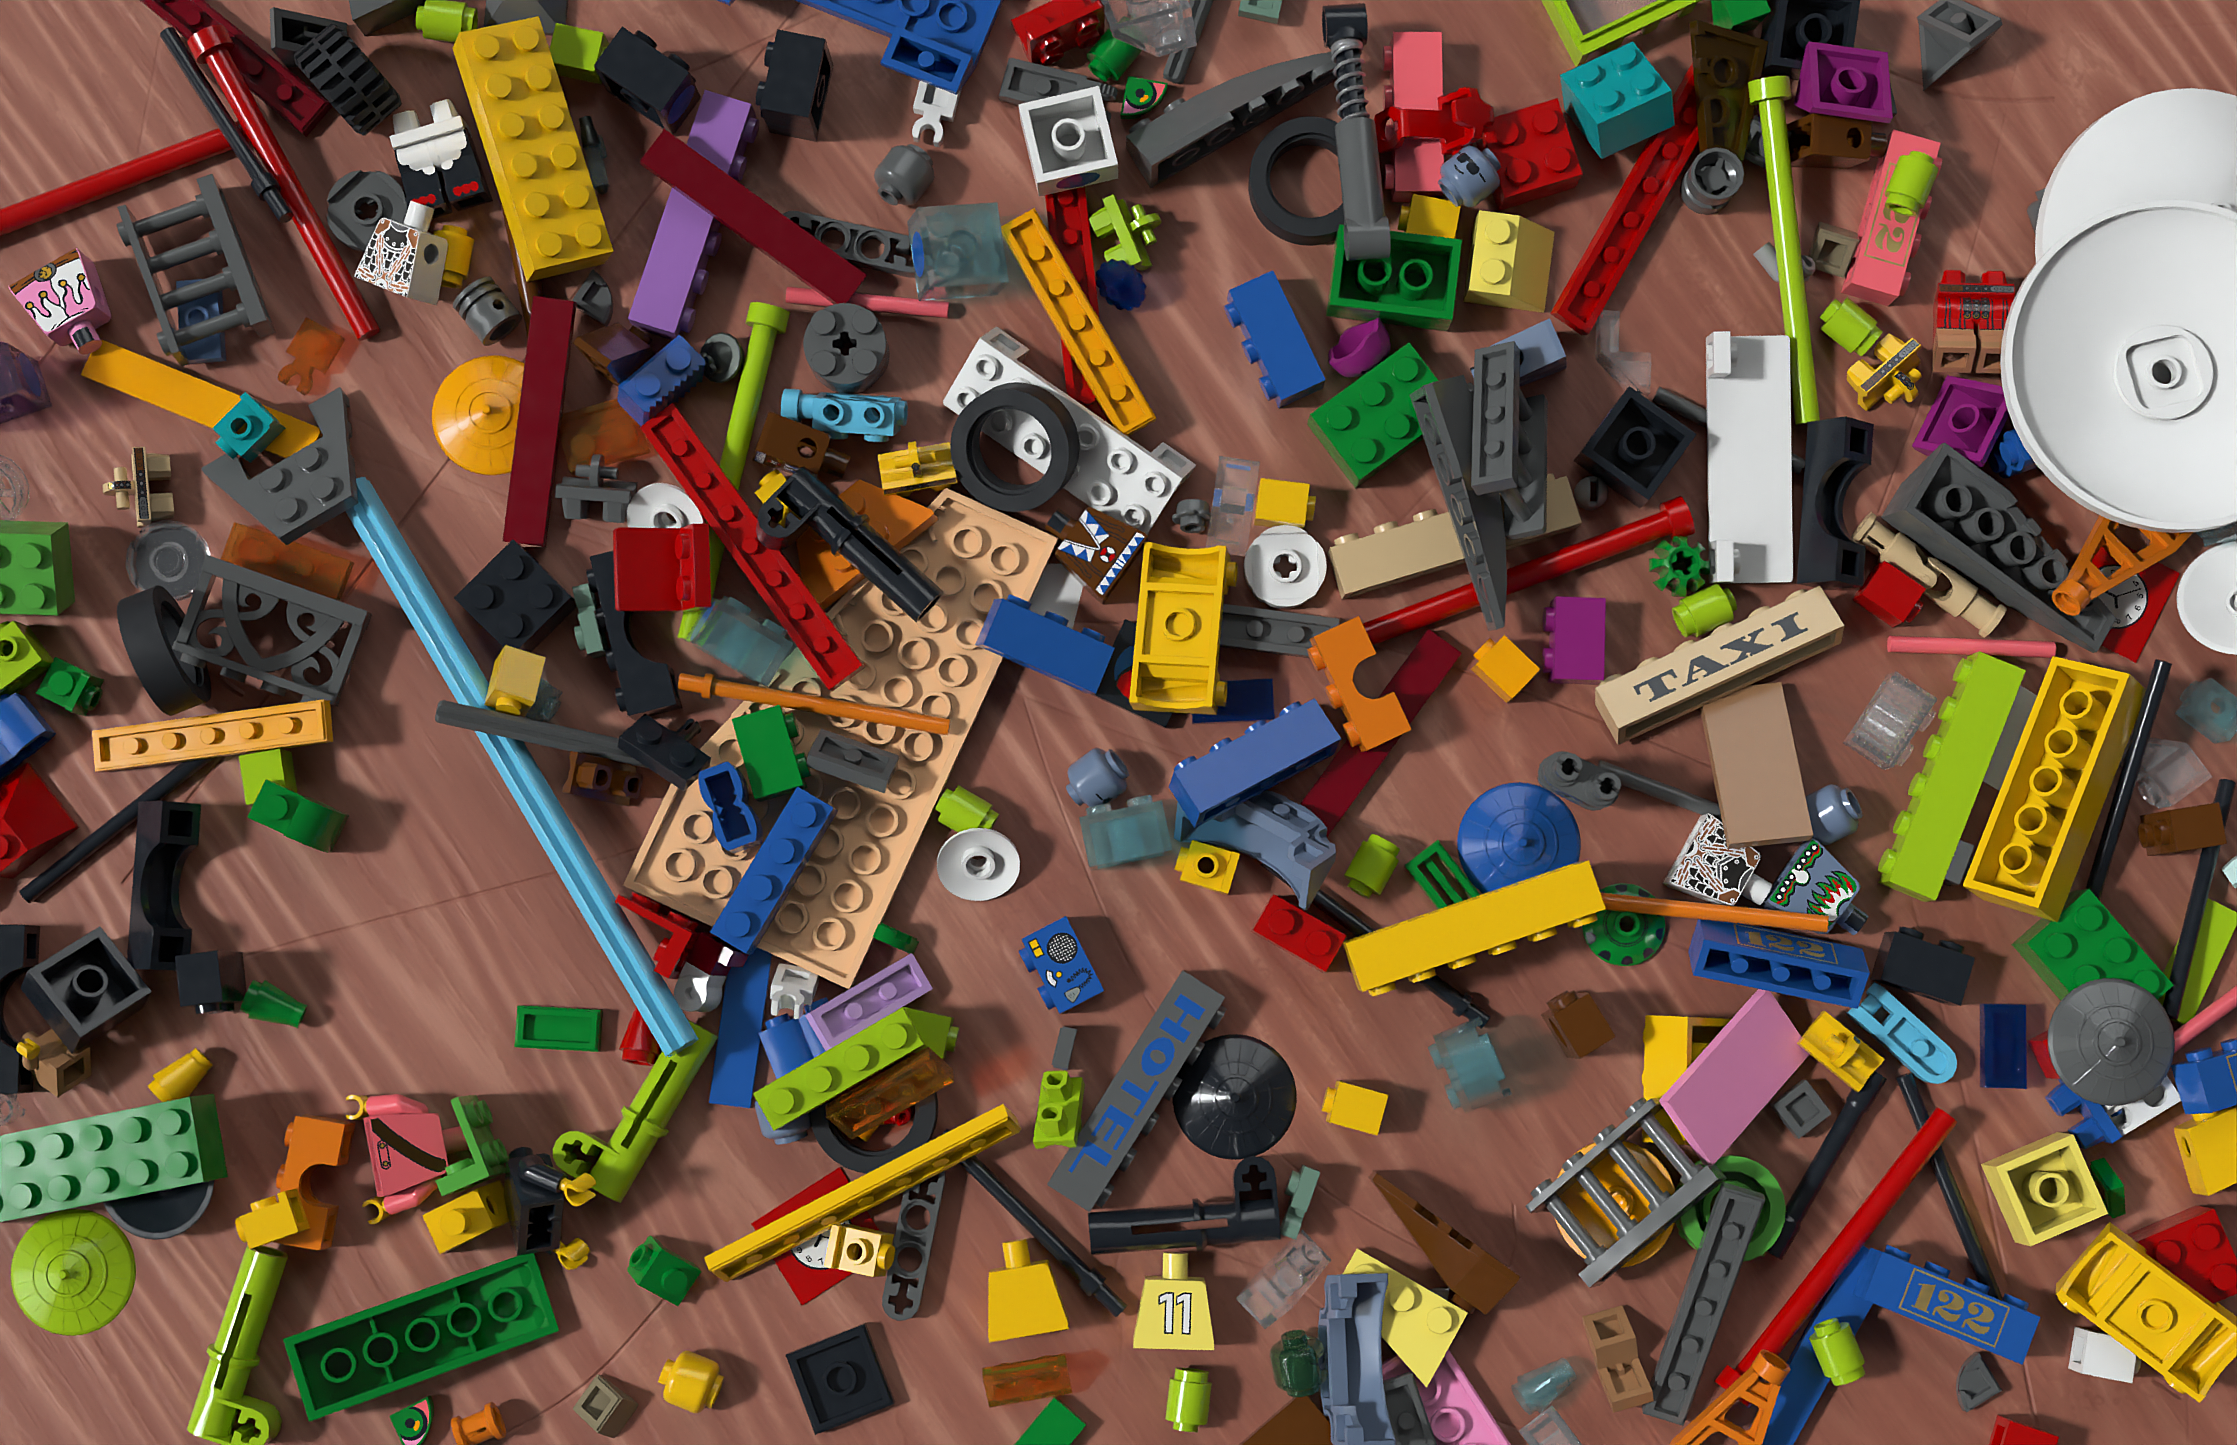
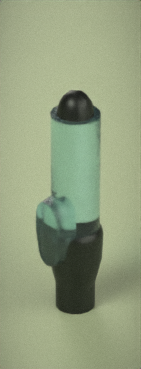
M584 116L578 119L581 143L585 150L593 187L598 193L603 195L606 194L610 186L603 161L607 157L602 135H598L593 126L591 116Z

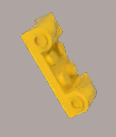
M1144 542L1129 703L1134 710L1217 715L1218 706L1225 707L1227 682L1220 681L1218 672L1224 595L1228 594L1229 586L1236 587L1238 576L1237 562H1231L1227 546L1217 545L1209 548L1186 549Z
M2111 1222L2105 1226L2056 1283V1295L2067 1309L2076 1314L2081 1313L2162 1374L2172 1388L2185 1395L2187 1393L2199 1403L2205 1398L2220 1373L2237 1356V1316L2218 1302L2215 1305L2148 1256L2143 1246Z

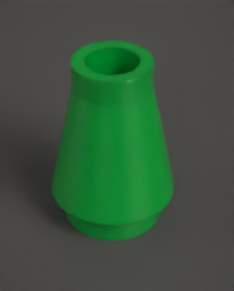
M253 980L245 994L240 1011L249 1014L248 1019L290 1025L298 1028L308 1005L297 1001L267 980H264L263 983Z

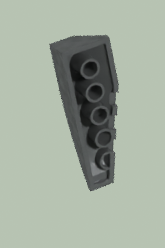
M1331 52L1314 54L1273 64L1230 79L1187 101L1184 98L1177 99L1163 110L1165 114L1153 121H1150L1149 118L1143 119L1129 129L1130 134L1126 136V149L1151 189L1337 80L1338 78L1333 74V70L1337 66L1332 61L1333 54Z
M1464 375L1423 385L1410 394V398L1488 631L1505 627L1507 591L1505 531L1499 491L1477 495L1471 487L1474 385L1471 382L1466 383Z
M1946 443L1940 444L1901 483L1881 518L1940 562L1999 601L2092 653L2097 652L2114 624L2116 617L2099 597L2091 600L2076 616L2067 615L2059 610L2052 600V593L2067 578L2070 572L2066 565L2068 560L2059 549L2053 550L2040 534L2042 529L2033 518L2027 519L2015 505L2017 499L2008 489Z

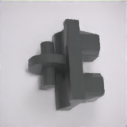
M593 454L590 465H576V476L589 478L564 476L562 483L556 485L555 498H562L564 517L567 519H587L589 517L591 500L603 501L604 521L624 523L627 519L628 505L632 497L637 493L638 482L604 480H617L619 469L618 467H606L603 454Z

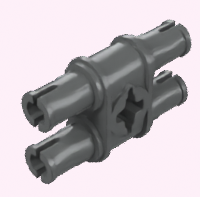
M1565 751L1556 752L1545 758L1539 765L1537 779L1540 786L1591 811L1601 810L1612 805L1618 798L1621 788L1619 777L1578 757L1576 754Z

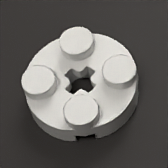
M1279 525L1267 529L1253 541L1244 559L1245 580L1254 597L1260 602L1280 609L1295 608L1311 600L1316 595L1326 575L1327 564L1323 548L1306 531L1296 526ZM1287 556L1289 563L1296 564L1297 567L1296 571L1290 572L1289 578H1282L1281 573L1273 569V564H1279L1280 557Z

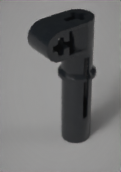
M805 466L798 469L759 509L756 534L763 546L777 551L786 549L811 527L831 545V553L835 557L841 554L915 622L921 620L944 593L942 589L868 524L870 518L866 514L858 515ZM781 502L801 518L799 520L790 512L786 517L785 528L780 525L774 529L770 527L771 521L777 524L782 520L784 506Z
M1251 1156L1240 1161L1236 1165L1232 1176L1234 1201L1202 1203L1196 1198L1192 1199V1204L1090 1212L1088 1213L1091 1255L1196 1247L1197 1252H1202L1206 1246L1280 1240V1218L1274 1168L1269 1161L1262 1157ZM1249 1166H1256L1258 1173L1265 1174V1181L1258 1183V1190L1271 1189V1199L1240 1201L1239 1192L1252 1191L1250 1183H1243L1242 1175L1249 1173ZM1226 1218L1228 1227L1132 1235L1131 1226Z

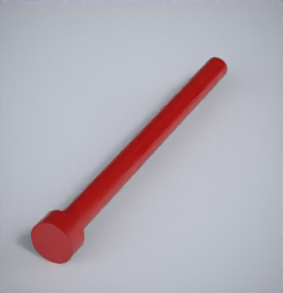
M212 25L196 32L188 39V47L197 63L208 64L266 172H271L282 188L280 193L294 214L292 220L357 339L363 341L373 337L381 329L231 57L230 52L234 49L235 45L223 25Z
M235 121V124L249 144L250 141L239 121ZM217 128L0 209V236L233 149L220 129Z
M1675 497L1660 503L1659 513L1507 569L1506 596L1667 535L1672 540L1674 536H1691L1695 534V526L1688 505L1683 497ZM1471 582L1362 624L1372 645H1376L1478 607L1480 604Z
M1936 1107L1737 1367L1733 1369L1729 1365L1725 1366L1715 1379L1718 1385L1725 1390L1728 1389L1751 1367L1761 1350H1768L1776 1355L1782 1352L1958 1122L1953 1117ZM1743 1398L1738 1399L1747 1408H1750L1752 1403Z

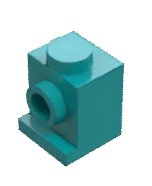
M244 392L240 396L241 400L212 429L220 436L215 443L234 460L240 455L251 463L286 428L258 400ZM247 423L246 431L243 434H237L236 432Z

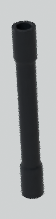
M1874 1071L1859 1092L1851 1089L1846 1097L1843 1109L1788 1201L1781 1234L1773 1246L1767 1250L1768 1253L1780 1260L1784 1258L1800 1230L1801 1222L1864 1114L1870 1110L1887 1079Z

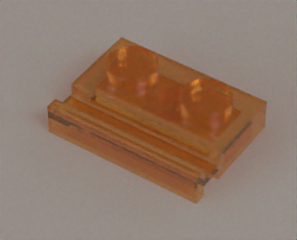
M618 398L563 413L560 438L569 471L572 475H576L577 464L590 465L593 454H603L605 466L651 453L648 439L640 429L641 426L620 406L617 401Z

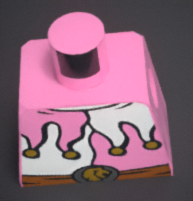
M78 248L71 250L8 286L12 294L41 330L58 345L67 346L73 342L80 354H89L101 347L102 341L95 329L109 322L111 313L93 261Z

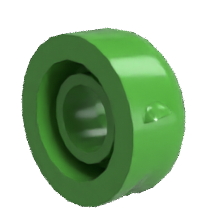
M1723 1154L1714 1164L1726 1176L1727 1179L1723 1182L1764 1194L1765 1202L1743 1262L1750 1261L1760 1255L1764 1257L1767 1250L1773 1246L1781 1234L1785 1222L1786 1206L1783 1192L1775 1177L1758 1162L1738 1155ZM1701 1160L1695 1163V1166L1697 1164H1700L1703 1168L1707 1166ZM1679 1181L1676 1191L1683 1186L1681 1181ZM1721 1184L1675 1222L1679 1229L1680 1237L1685 1239L1697 1251L1711 1214L1710 1203L1713 1196L1719 1191Z

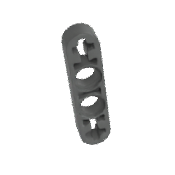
M800 211L783 213L791 221L798 222L799 226L808 233L813 234L812 226H818L815 231V238L822 242L824 234L828 231L838 230L842 232L845 236V242L839 249L833 251L854 266L908 278L918 277L914 265L913 267L907 266L904 257L894 255V263H888L892 253V243L897 244V253L905 255L911 253L913 237ZM877 239L884 244V252L880 257L869 259L862 254V246L867 240ZM922 240L924 250L923 276L931 265V255L928 246Z
M945 1170L938 1174V1181H931L928 1186L927 1195H936L934 1203L924 1198L910 1199L911 1190L919 1193L922 1182L903 1193L893 1242L895 1247L894 1261L887 1272L882 1297V1306L885 1313L897 1321H905L911 1318L918 1311L921 1304L946 1181ZM921 1205L929 1211L930 1222L926 1228L914 1229L908 1224L907 1212L911 1207ZM906 1247L916 1248L921 1253L922 1263L914 1271L903 1269L898 1262L900 1251ZM894 1273L905 1279H919L918 1286L912 1283L908 1285L907 1298L913 1300V1306H906L903 1312L896 1311V1303L890 1302V1296H896L899 1293L902 1282L893 1281Z

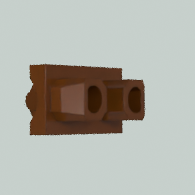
M570 751V770L568 779L563 785V793L628 807L630 798L637 799L639 797L643 776L636 773L637 766Z

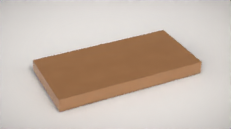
M1782 682L1749 685L1700 707L1727 849L1811 840L1813 831Z

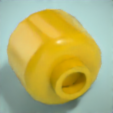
M683 1351L679 1354L676 1361L667 1359L658 1383L665 1385L663 1398L666 1402L698 1414L705 1407L712 1409L725 1377L719 1375L720 1367L715 1361L691 1351Z

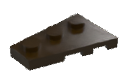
M1700 20L1689 22L1700 153L1711 148H1723L1734 153L1740 161H1743L1755 105L1750 104L1748 82L1761 79L1768 41Z

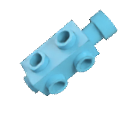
M785 388L781 399V416L796 422H801L802 418L812 419V428L829 434L831 436L830 439L848 438V433L864 434V440L886 442L889 441V436H894L900 431L901 425H906L908 403L907 401H902L900 397H888L885 395L871 396L820 392L818 395L803 394L801 389Z

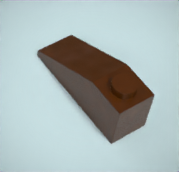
M615 323L580 335L573 342L594 370L617 387L656 355L651 346H649L652 339L634 325L627 330L621 324Z

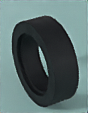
M1308 116L1286 121L1271 130L1260 142L1254 153L1248 181L1250 202L1260 222L1267 230L1282 240L1298 245H1321L1334 241L1339 224L1344 225L1343 203L1333 212L1321 217L1306 218L1297 216L1287 211L1277 201L1270 184V173L1274 164L1284 153L1293 148L1305 145L1319 146L1331 151L1338 157L1335 136L1337 122L1333 120Z
M1014 382L1002 384L986 391L972 400L962 410L952 430L950 452L956 474L971 495L992 508L1002 511L1019 512L1033 509L1045 503L1069 482L1078 463L1080 442L1074 419L1057 397L1041 387L1028 383ZM1001 409L1020 410L1033 416L1043 426L1051 445V459L1046 473L1039 481L1027 485L1011 484L998 478L987 467L980 451V433L984 422L993 412Z
M157 585L121 599L117 605V618L124 646L140 682L156 706L166 715L172 716L208 702L211 698L212 689L207 665L203 669L180 661L182 652L172 649L185 614L173 596L164 587Z
M909 1055L885 1068L894 1072L906 1082L915 1101L913 1125L906 1137L894 1147L886 1150L870 1151L850 1143L837 1127L834 1117L835 1098L810 1112L812 1129L819 1145L830 1158L841 1166L867 1174L924 1145L931 1139L938 1117L936 1090L926 1070Z

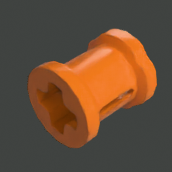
M494 1402L485 1404L484 1410L465 1418L456 1416L451 1419L452 1432L457 1445H477L494 1437L497 1440L506 1437L504 1420Z

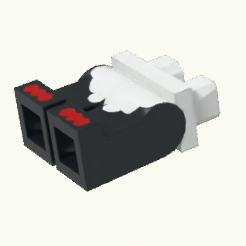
M450 99L438 101L430 105L434 123L420 127L418 116L414 110L393 115L395 135L389 137L404 185L407 209L410 201L434 208L433 219L453 213L451 204L457 211H461L493 201L469 126L459 116Z

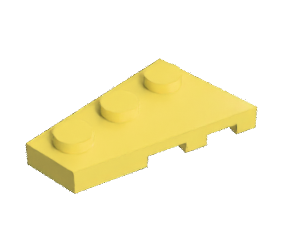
M1356 1249L1343 1274L1388 1273L1381 1337L1427 1388L1468 1312L1361 1250Z

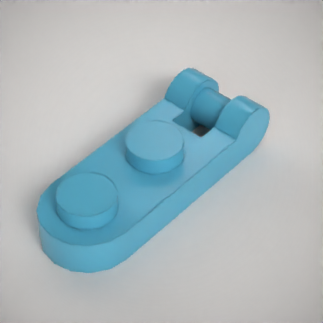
M1874 982L1866 991L1868 996L1859 1005L1858 1009L1851 1008L1847 1012L1848 1017L1854 1023L1868 1032L1922 1081L1940 1084L1953 1077L1957 1068V1059L1953 1050L1881 985ZM1880 1007H1883L1890 1013L1882 1024L1872 1017Z

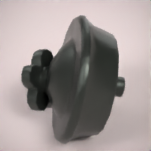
M723 332L713 334L705 341L700 355L705 359L703 374L712 382H727L739 375L743 369L745 361L744 350L738 340L731 334Z

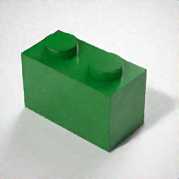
M777 705L732 719L755 800L762 802L794 792L797 786L801 789L807 788L805 778L811 776V771L807 766L805 753L798 754L793 738L799 737L800 734L793 712L786 714L785 709L781 705Z

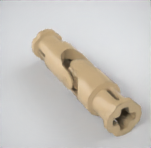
M1870 512L1851 535L1855 541L1865 545L1868 551L1878 557V563L1887 561L1925 587L1926 590L1923 594L1952 616L1957 617L1960 615L1979 629L1978 634L1983 638L1995 629L2005 615L2006 607L2002 604L1999 606L1994 605L1980 595L1978 587L1939 560L1926 557L1912 540L1900 532L1897 534L1893 533L1876 521L1874 513ZM1942 572L1949 578L1952 587L1942 592L1930 589L1935 586L1937 578Z

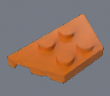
M860 479L838 496L858 515L866 514L870 518L868 524L898 551L939 520L932 509L896 494L884 496L882 488ZM811 527L796 540L802 580L824 610L865 578L841 554L835 557L831 553V545Z

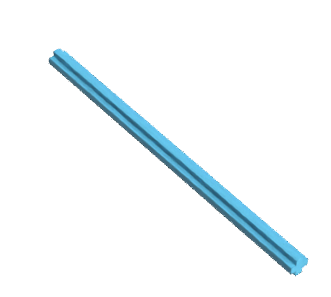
M366 477L356 478L358 504L346 510V513L459 704L497 712L495 708L484 705L489 682L371 482ZM475 731L666 1057L674 1056L684 1048L694 1044L698 1040L696 1033L662 976L654 971L656 967L621 906L615 903L616 898L524 742Z

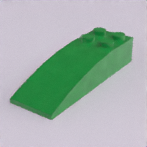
M531 1253L503 1260L286 1337L283 1341L310 1422L559 1331L535 1255Z

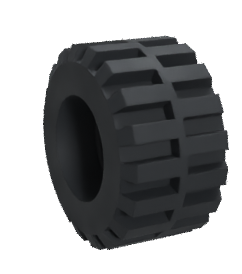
M331 23L294 54L296 65L356 133L365 136L402 105L397 91L347 33L335 24Z

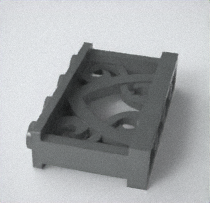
M206 554L201 567V575L176 641H174L172 649L182 652L180 661L203 669L208 661L222 666L220 675L245 683L248 675L263 681L260 689L285 697L288 689L303 694L301 702L324 699L329 700L330 704L338 707L342 691L372 614L355 606ZM216 577L223 579V610H204ZM256 594L261 598L262 604L258 610L253 612L239 611V605L250 607L246 602L249 595ZM281 599L288 602L286 615L289 627L303 643L282 654L262 658L251 644L243 627L242 620L253 621L267 616L275 609ZM304 613H311L315 618L312 626H306L308 629L316 632L311 637L298 624L299 617ZM211 618H224L227 627L218 626L208 633V635L218 634L222 639L221 645L215 649L202 646L197 638L199 626ZM346 622L352 624L339 659L325 645ZM236 647L248 666L223 657L230 654ZM319 651L328 658L333 672L329 681L323 685L316 686L305 680L304 672L306 669L314 667L320 674L321 668L318 661L311 657ZM291 667V676L294 682L268 673Z

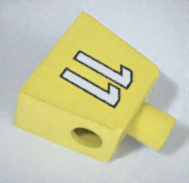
M1163 1252L1162 1276H1145L1134 1330L1133 1348L1214 1350L1205 1279L1203 1277H1188V1253Z

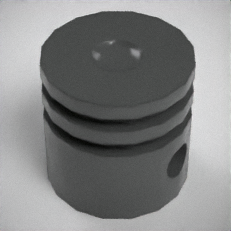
M490 276L480 278L471 283L453 302V308L459 312L461 318L465 320L466 324L484 346H490L504 339L522 320L520 312Z

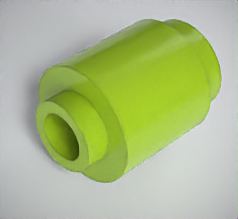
M426 0L425 5H418L416 29L423 31L424 39L455 43L459 32L478 28L477 8L468 7V4L465 2Z
M1911 151L1909 155L1899 156L1885 191V196L1887 197L1885 206L1888 209L1905 216H1916L1918 210L1924 208L1939 171L1938 167L1933 164L1934 159L1931 156L1918 151Z
M1848 297L1842 303L1835 298L1819 317L1825 322L1820 328L1824 333L1850 354L1854 351L1861 357L1883 332L1876 326L1878 321Z
M1713 584L1697 593L1680 599L1679 605L1672 608V615L1679 631L1685 638L1691 635L1699 637L1723 624L1732 622L1734 620L1733 612L1737 610V604L1728 588L1722 589L1718 584Z
M959 785L954 792L947 788L935 808L936 811L941 813L938 821L957 833L972 828L992 829L1000 815L992 810V804Z
M1371 834L1368 841H1362L1344 874V877L1350 880L1347 887L1368 899L1372 893L1380 896L1399 862L1396 857L1400 852V848L1378 835Z
M1831 1318L1813 1327L1815 1333L1809 1337V1340L1825 1377L1831 1378L1833 1385L1848 1384L1865 1375V1370L1862 1366L1865 1360L1848 1322L1839 1323L1837 1318Z
M1184 1367L1175 1368V1375L1170 1378L1165 1417L1166 1420L1173 1422V1429L1185 1432H1198L1199 1425H1207L1212 1383L1208 1382V1371Z

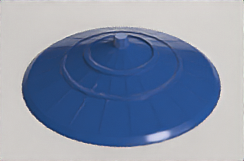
M1515 782L1489 789L1470 805L1459 827L1457 849L1464 873L1470 882L1484 894L1579 862L1581 838L1572 812L1558 796L1538 785Z

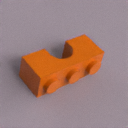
M1359 616L1309 639L1313 646L1307 649L1309 657L1316 671L1318 672L1323 669L1330 685L1325 686V691L1334 709L1341 707L1347 719V723L1342 724V727L1352 747L1359 745L1361 752L1367 751L1412 730L1394 692L1378 699H1370L1361 695L1355 688L1353 682L1355 668L1362 660L1376 654Z
M304 1114L296 1115L294 1122L289 1123L284 1139L285 1147H289L286 1164H281L278 1170L276 1188L280 1189V1193L297 1188L310 1229L274 1241L273 1243L319 1251L332 1246L339 1205L327 1204L318 1200L311 1190L310 1181L313 1172L321 1164L332 1166L348 1164L355 1122Z

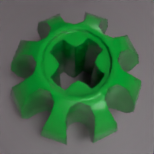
M1674 536L1672 540L1673 546L1666 540L1661 541L1654 548V552L1660 559H1649V572H1656L1660 576V579L1653 582V584L1660 591H1663L1666 585H1669L1672 589L1671 596L1685 597L1687 593L1686 586L1692 592L1697 593L1705 585V581L1700 574H1710V561H1703L1700 558V554L1706 551V549L1699 542H1696L1693 548H1691L1687 543L1688 537ZM1675 561L1678 564L1685 563L1687 569L1683 572L1682 570L1674 571L1672 564Z

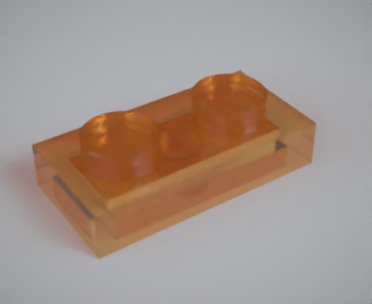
M1065 1353L1053 1356L1046 1355L1036 1359L1013 1363H1001L982 1368L983 1383L989 1408L1072 1393Z

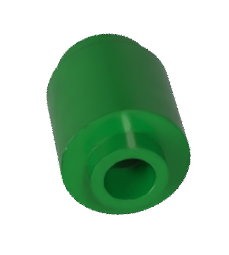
M1123 19L1116 25L1111 24L1087 53V58L1090 61L1088 65L1089 70L1104 82L1108 79L1118 81L1142 52L1141 45L1145 42L1143 34L1134 25Z

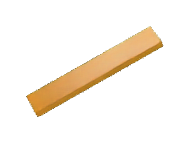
M1035 208L999 227V232L1111 425L1126 436H1130L1155 422L1156 416Z
M102 339L101 347L90 353L81 373L87 379L210 429L241 400L238 394ZM263 405L285 427L264 449L265 451L286 459L323 437L319 427ZM247 423L236 433L243 434L247 429Z
M323 699L93 730L95 772H110L333 742L330 701Z

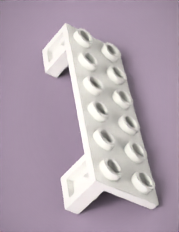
M997 326L980 337L944 398L943 404L959 415L972 400L1002 384L1014 382L1028 383L1047 390L1057 397L1068 409L1074 419L1079 435L1080 452L1074 474L1063 488L1090 507L1148 535L1176 489L1190 476L1196 464L1164 442L1152 452H1149L1022 364L1030 349ZM1001 409L993 412L984 422L981 431L1045 474L1050 464L1051 445L1043 426L1033 416L1020 410Z
M1730 331L1713 332L1706 337L1709 584L1788 583L1793 580L1790 338L1787 335L1731 336Z

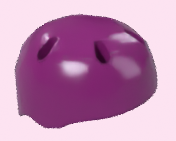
M1380 317L1346 329L1342 333L1339 343L1330 348L1328 362L1339 374L1349 378L1359 377L1372 370L1388 357L1391 349L1390 336Z

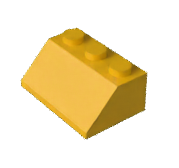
M1645 1015V1028L1643 1031V1042L1645 1045L1644 1070L1642 1073L1643 1097L1647 1101L1651 1098L1661 1099L1731 1019ZM1664 1108L1654 1115L1678 1145H1689ZM1642 1128V1142L1654 1143Z

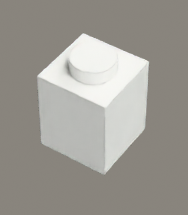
M2080 1327L2074 1328L2068 1369L2082 1374L2127 1383L2133 1382V1376L2138 1373L2141 1366V1359L2105 1332Z

